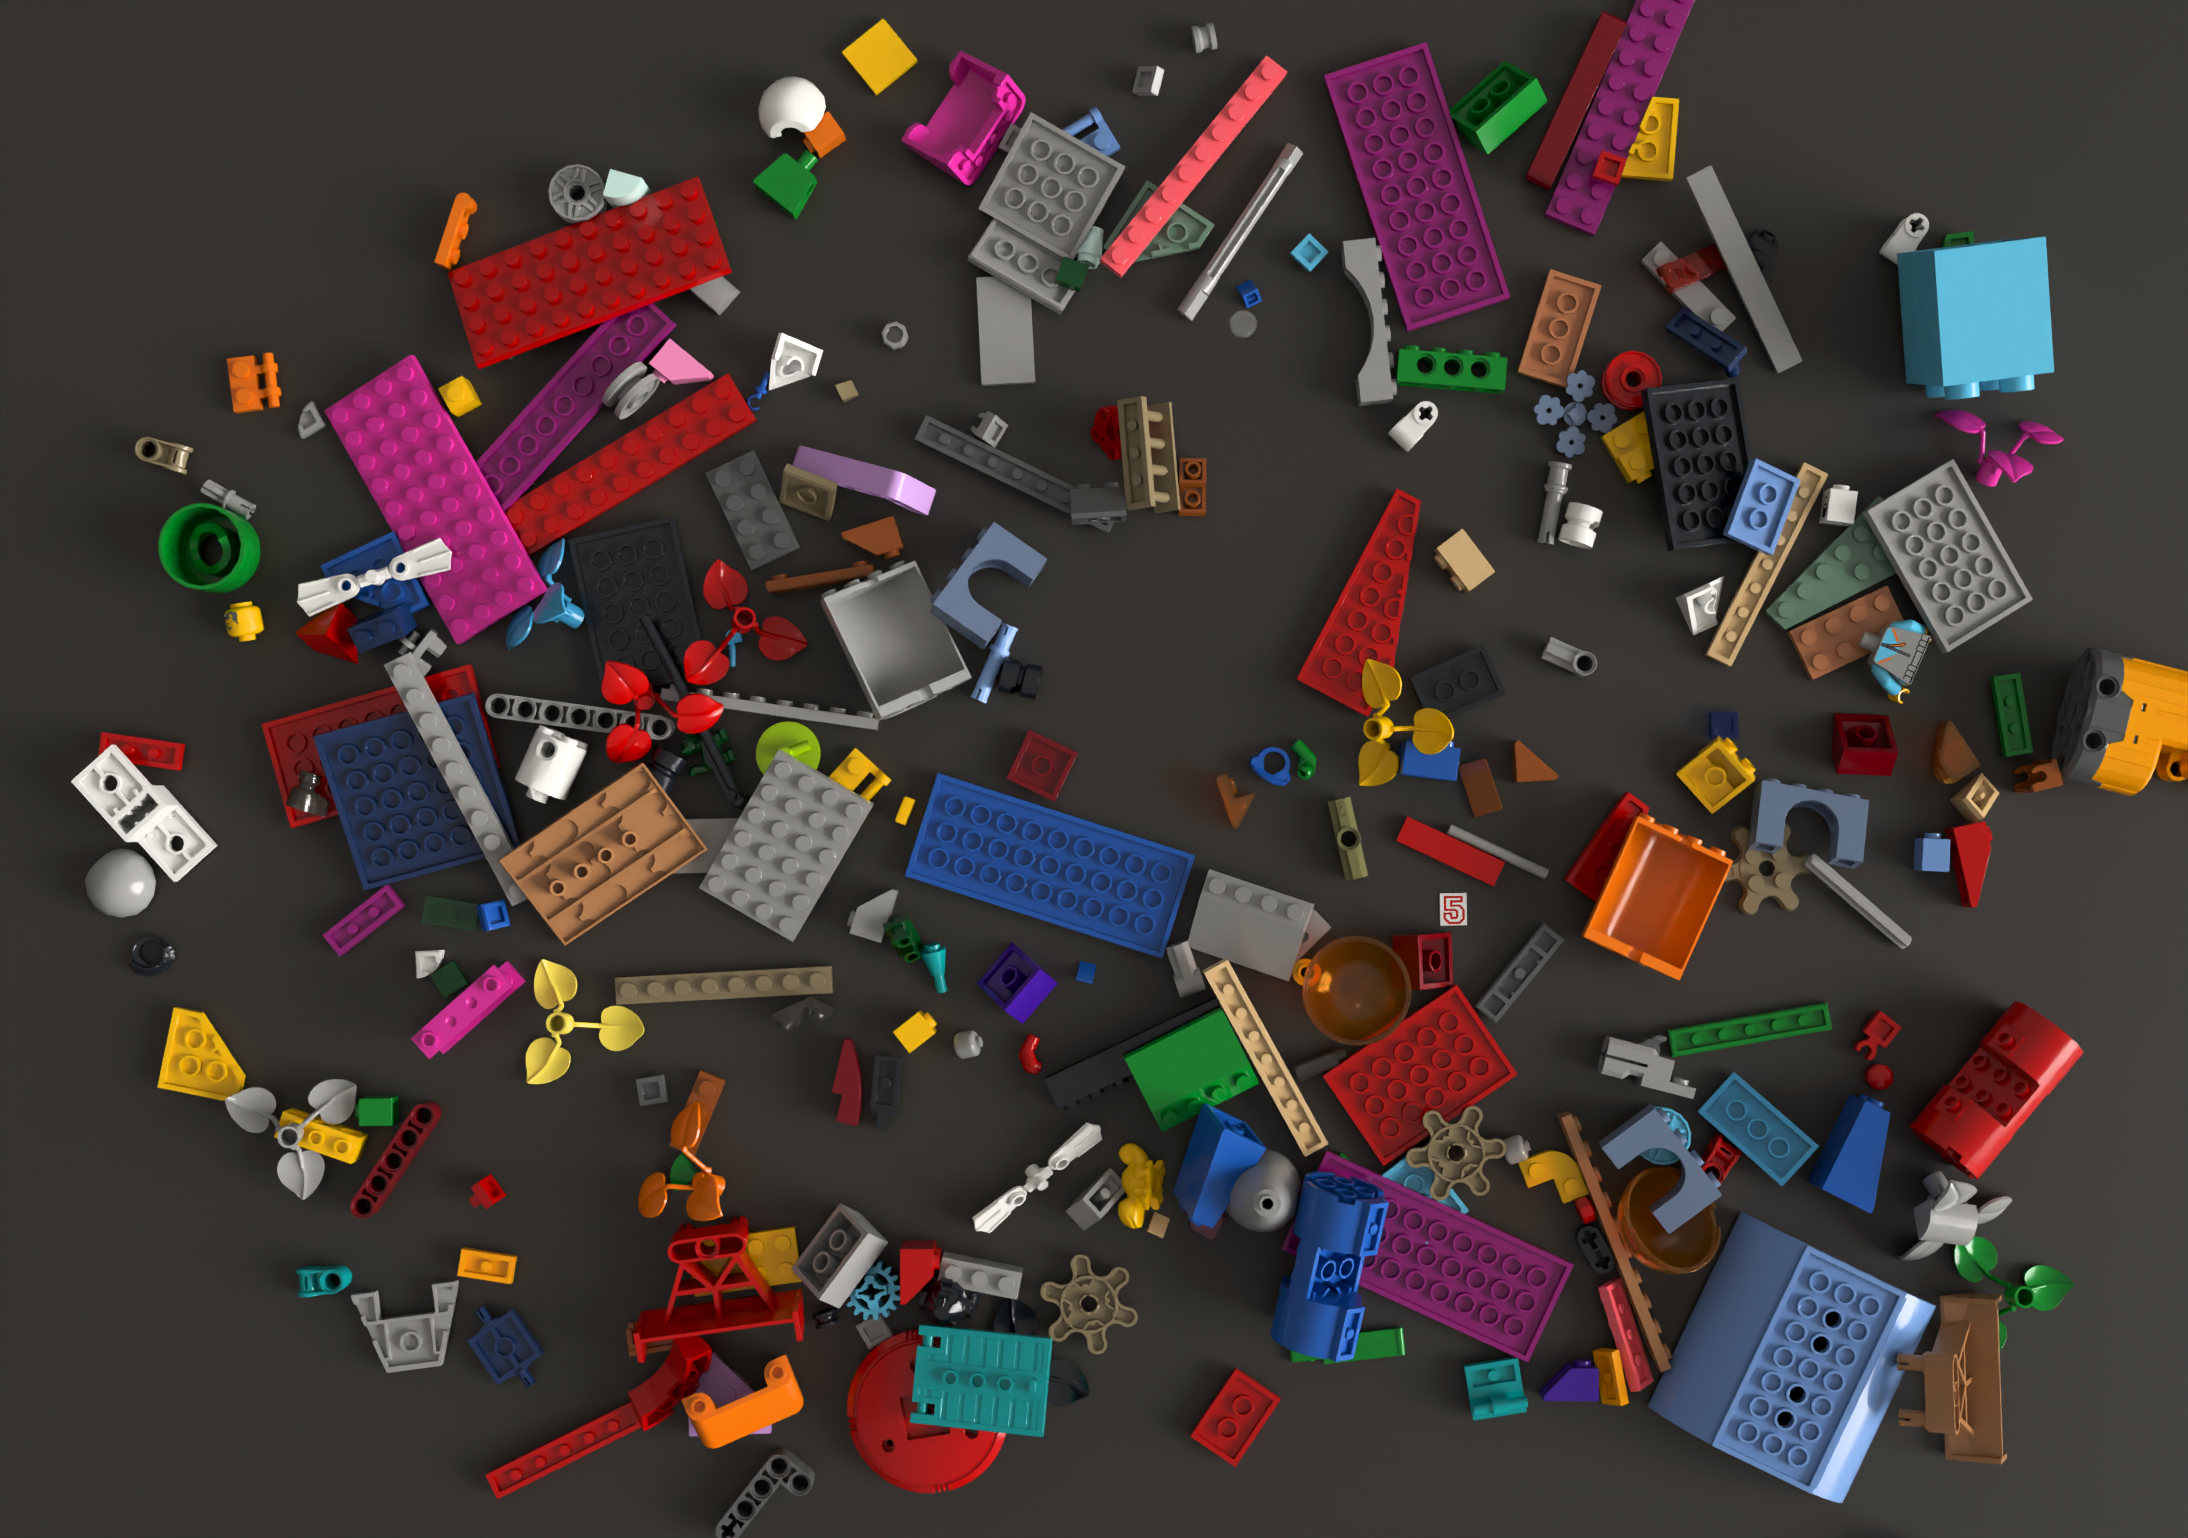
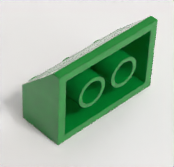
M1504 61L1449 109L1454 126L1468 142L1488 155L1548 101L1536 77Z

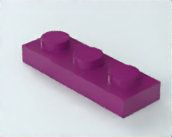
M389 884L385 885L324 933L323 937L338 956H343L406 905Z

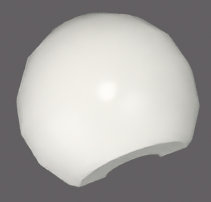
M784 77L776 80L763 92L758 108L759 120L762 129L770 138L780 137L782 135L781 131L785 128H796L801 133L815 129L821 121L826 105L823 94L812 82L799 77Z

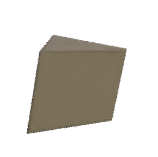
M852 380L835 385L844 403L859 396Z

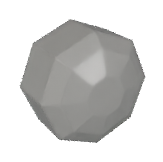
M897 321L886 324L881 332L884 344L893 350L903 348L909 339L906 327Z

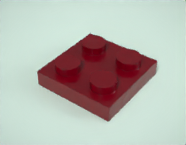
M1029 730L1006 779L1055 802L1078 753Z

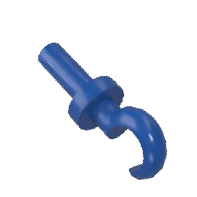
M768 371L765 372L760 385H755L756 393L747 398L746 403L750 410H759V407L753 408L750 405V400L754 397L761 399L762 394L766 395L768 392L765 389L770 378V372Z

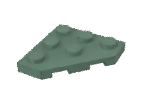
M1148 180L1145 182L1104 244V251L1108 250L1158 189L1156 185ZM1182 203L1135 262L1200 249L1215 224Z

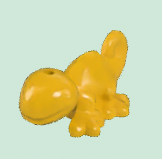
M1126 1143L1120 1148L1118 1153L1121 1161L1129 1165L1123 1171L1121 1177L1122 1187L1128 1198L1120 1201L1118 1216L1125 1226L1137 1229L1141 1228L1144 1223L1145 1210H1149L1150 1206L1154 1210H1159L1160 1204L1163 1202L1162 1183L1166 1169L1164 1167V1160H1157L1155 1165H1153V1161L1149 1160L1141 1147L1134 1143Z

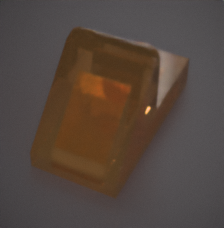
M1224 774L1215 777L1231 827L1234 829L1239 827L1255 793L1235 799L1233 794L1238 792L1233 778L1228 779L1227 775Z

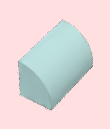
M610 169L603 196L612 208L637 202L642 197L650 195L651 190L641 177Z

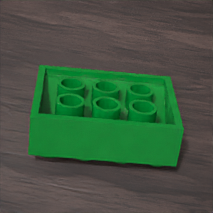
M1222 1007L1124 1055V1059L1162 1132L1200 1114L1204 1103L1214 1107L1259 1084Z

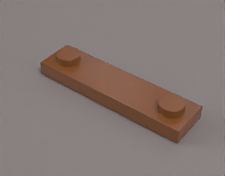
M867 561L851 563L852 568L791 578H788V574L771 576L772 581L765 582L766 589L770 594L850 582L856 579H867L868 575L875 572V567L873 564L868 565Z

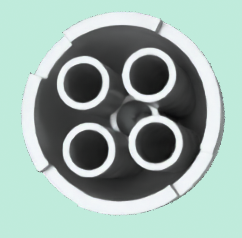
M1266 1149L1257 1164L1245 1171L1232 1188L1230 1204L1226 1210L1233 1220L1242 1227L1256 1232L1275 1231L1289 1223L1297 1212L1302 1190L1301 1180L1295 1166L1282 1154Z

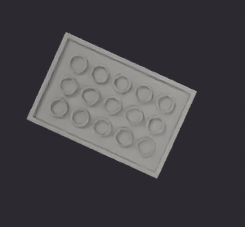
M1954 459L1945 462L1862 512L1942 654L1951 651L2033 600Z
M779 749L699 888L793 942L874 803Z

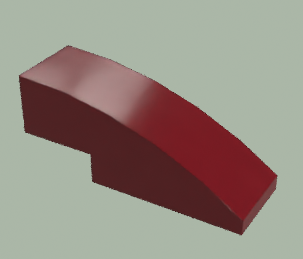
M846 1037L832 1093L842 1095L836 1122L858 1126L863 1102L862 1071L853 1039Z

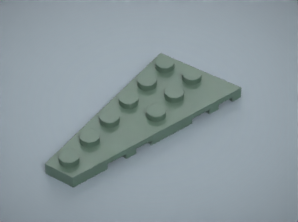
M1877 496L1862 512L1876 505L1883 499L1880 496ZM1862 512L1854 519V524L1847 526L1763 611L1782 630L1896 574L1894 567Z

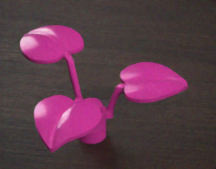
M1944 410L1938 412L1934 417L1943 419L1951 426L1963 432L1978 433L1980 435L1977 463L1981 464L1975 479L1979 483L1991 487L1997 485L2002 472L2015 483L2021 477L2033 471L2034 467L2030 462L2014 455L2025 439L2032 438L2042 444H2058L2064 439L2040 423L2023 421L2020 422L2018 428L2024 433L2008 454L1998 450H1989L1987 453L1988 457H1984L1986 432L1983 428H1985L1986 423L1982 419L1962 410Z

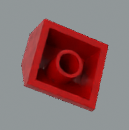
M936 1240L903 1241L900 1248V1305H906L932 1279L935 1270L940 1269L941 1248H936Z

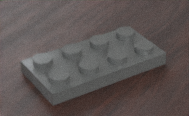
M755 450L706 472L707 478L751 571L801 549Z

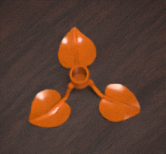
M699 1102L690 1104L674 1119L671 1127V1142L675 1147H681V1152L703 1171L694 1175L692 1185L665 1184V1175L660 1172L648 1176L643 1182L638 1196L639 1213L646 1218L657 1217L663 1211L667 1202L666 1190L668 1189L694 1191L690 1194L686 1203L687 1214L693 1220L709 1221L723 1216L719 1196L724 1191L725 1179L722 1176L712 1174L711 1167L705 1166L688 1151V1148H692L696 1144L700 1133L701 1113Z

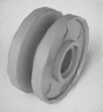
M580 164L568 165L557 171L551 179L548 190L550 203L559 217L567 223L575 224L580 221H587L607 210L608 201L603 196L605 184L599 174L590 167ZM576 191H585V195L581 200H573V194Z
M641 361L634 363L624 370L611 383L602 397V402L607 407H612L618 403L614 414L621 420L637 411L651 397L659 385L660 379L654 374L644 377L647 367Z

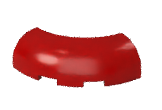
M690 1336L672 1339L671 1351L663 1365L648 1380L628 1392L632 1408L643 1431L654 1427L674 1413L672 1408L682 1399L693 1395L700 1386L698 1380L703 1372H708L712 1357V1349L703 1338Z

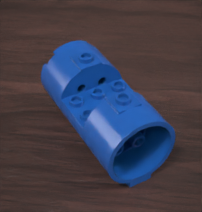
M1310 1172L1304 1177L1293 1226L1294 1234L1300 1238L1296 1251V1262L1292 1274L1283 1276L1281 1280L1270 1335L1281 1346L1303 1355L1331 1359L1334 1362L1354 1359L1365 1307L1361 1305L1362 1297L1357 1292L1365 1256L1377 1255L1389 1202L1385 1201V1197H1383L1384 1191L1368 1181L1353 1176L1350 1179L1334 1177V1172Z

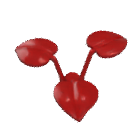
M717 560L710 567L705 577L703 596L711 608L721 610L727 606L730 611L735 612L731 619L733 629L717 649L711 642L705 640L696 641L688 647L683 660L685 680L695 685H708L722 679L729 669L730 662L720 652L736 632L745 634L753 628L756 634L761 636L758 641L759 650L766 658L773 661L789 659L805 649L808 643L802 632L785 618L778 616L766 618L762 624L761 631L758 627L759 624L755 622L756 615L753 610L747 607H734L733 605H739L746 599L748 594L747 582L738 571L727 566L721 560Z
M606 660L604 675L601 682L604 698L611 703L619 705L626 704L633 698L635 705L634 726L631 727L628 724L621 723L615 726L608 734L606 751L612 762L624 763L635 761L644 757L651 748L650 735L647 731L638 728L640 726L641 709H650L655 701L672 717L678 718L677 727L680 731L689 734L701 733L709 729L718 721L723 712L724 706L722 703L700 693H692L682 697L676 705L677 712H675L660 698L659 693H654L652 684L641 670L622 662Z

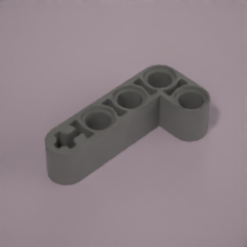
M786 1448L774 1450L722 1515L715 1530L717 1538H738L780 1484L796 1496L806 1495L815 1480L814 1471ZM782 1458L785 1460L787 1467L783 1469L777 1468L773 1460ZM795 1476H805L808 1484L804 1486L797 1484L794 1479ZM761 1479L766 1480L770 1488L767 1490L760 1489L757 1486V1481ZM740 1502H750L753 1510L744 1511L740 1507ZM735 1517L737 1519V1522L734 1528L727 1531L725 1527L728 1526Z

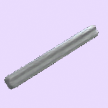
M1813 853L1806 859L1804 865L1896 946L1900 949L1909 946L1912 940L1911 936L1817 854Z

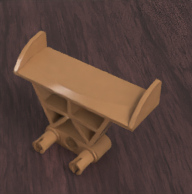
M1963 1293L1941 1295V1325L1932 1352L1926 1351L1923 1355L1897 1354V1362H1900V1364H1897L1898 1371L1922 1372L1925 1378V1410L1900 1408L1898 1417L1902 1418V1420H1898L1899 1425L1924 1427L1928 1432L1945 1434V1459L2001 1465L2007 1459V1452L2003 1451L1998 1317V1303L2002 1300L2001 1294Z

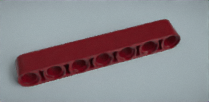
M1602 11L1526 173L1525 180L1547 190L1551 188L1626 27V21L1605 11Z

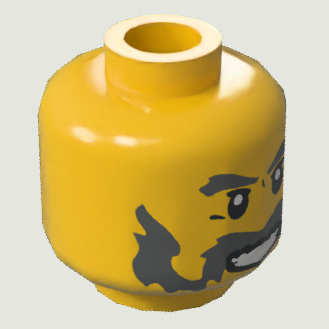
M252 602L231 604L230 609L225 612L227 632L231 637H239V642L256 640L255 634H259L264 630L261 610L258 606H253Z

